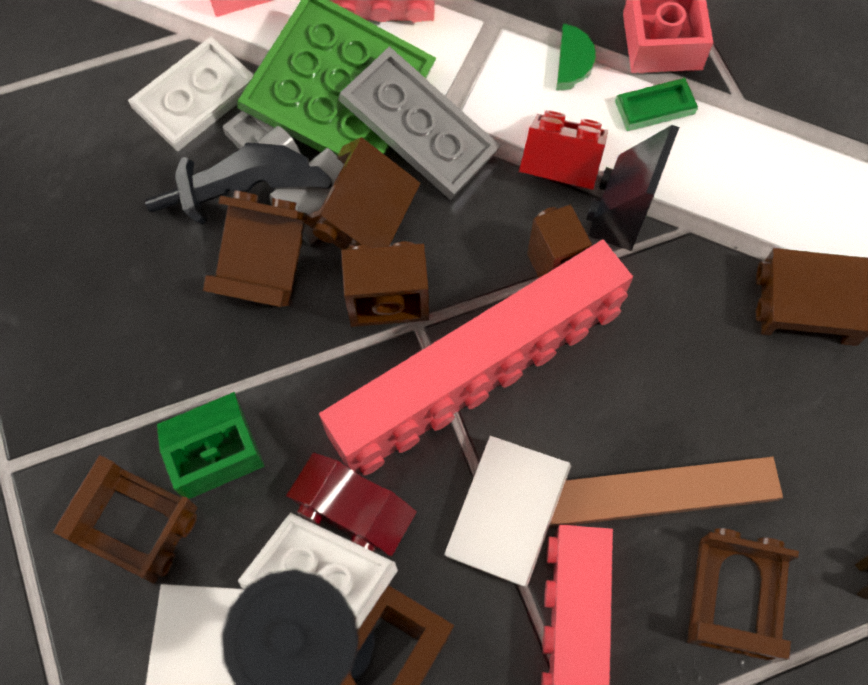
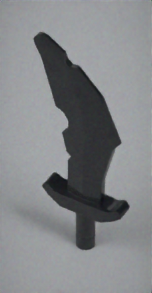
M246 142L241 149L210 169L197 174L193 172L194 161L187 157H182L175 174L178 188L146 198L145 204L148 211L153 213L181 203L182 209L195 222L203 225L206 223L207 218L203 215L201 203L227 195L229 190L232 192L235 190L248 192L256 184L263 181L267 182L273 189L312 187L330 189L332 187V179L319 166H309L307 157L284 145Z

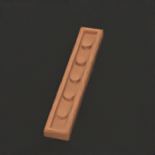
M774 457L566 480L549 528L559 527V525H577L781 500L783 494Z

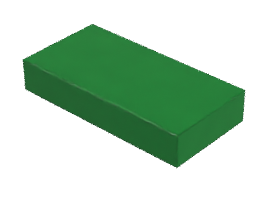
M686 78L617 94L615 100L627 132L695 115L698 110V105Z

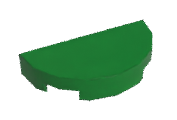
M563 24L556 90H570L574 88L575 84L582 82L585 78H589L596 59L595 46L589 36L577 27Z

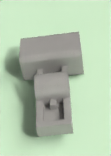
M244 111L222 126L224 134L239 149L246 142L284 145L301 154L294 140L283 128L279 126L274 128ZM326 148L309 162V166H319L331 177L332 186L344 166L329 148ZM331 188L276 189L269 195L271 206L273 198L297 203L296 211L310 214L321 209ZM305 224L303 239L311 245L318 238L313 234V229Z

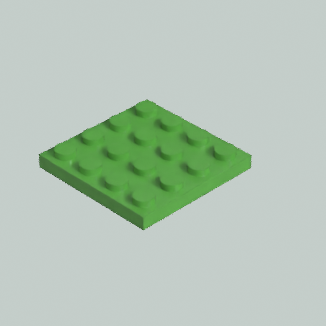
M300 0L238 99L237 108L274 128L277 126L283 128L291 137L320 152L329 148L338 156L344 145L362 137L385 155L389 145L338 100L340 92L389 46L426 79L437 58L330 0Z

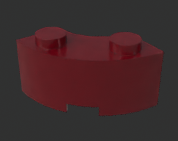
M314 452L286 495L300 505L297 513L308 521L319 525L323 520L351 536V542L372 552L375 550L380 551L392 557L417 513L415 509L392 491L365 479L338 460Z

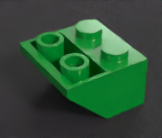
M235 392L157 424L159 449L173 488L181 496L188 499L265 467Z

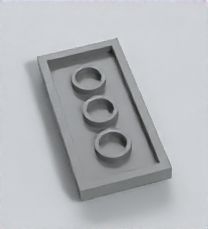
M390 46L344 88L339 95L338 100L450 200L496 154L501 146Z

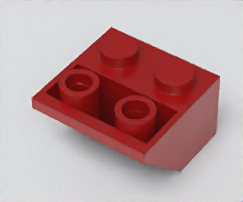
M545 110L544 114L537 113L529 127L519 172L594 190L609 130L603 129L602 123L591 119H581L580 123L565 120V114L553 110Z

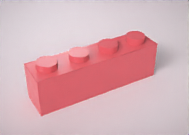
M559 525L555 532V537L548 536L546 561L547 563H554L553 581L546 580L544 603L546 608H552L551 626H544L543 653L550 654L549 673L542 672L541 685L610 684L613 529Z

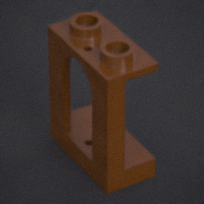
M99 455L53 530V533L155 584L159 577H164L170 570L175 559L173 551L181 537H187L193 529L197 520L195 512L198 507L184 496L181 498ZM115 491L164 514L169 519L150 554L140 552L93 528Z
M723 528L714 529V533L710 532L701 538L687 643L774 663L789 660L791 641L782 639L789 562L799 557V551L784 548L785 543L781 540L758 538L757 542L741 539L740 532ZM732 555H743L750 558L760 571L761 584L756 633L713 624L719 571L722 562Z
M388 585L358 629L359 646L357 653L378 619L382 618L418 640V643L392 685H421L436 657L445 646L454 625ZM351 672L341 685H356Z

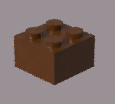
M402 241L387 247L374 248L370 245H358L351 250H341L344 297L351 327L429 321V289L424 243L414 244Z

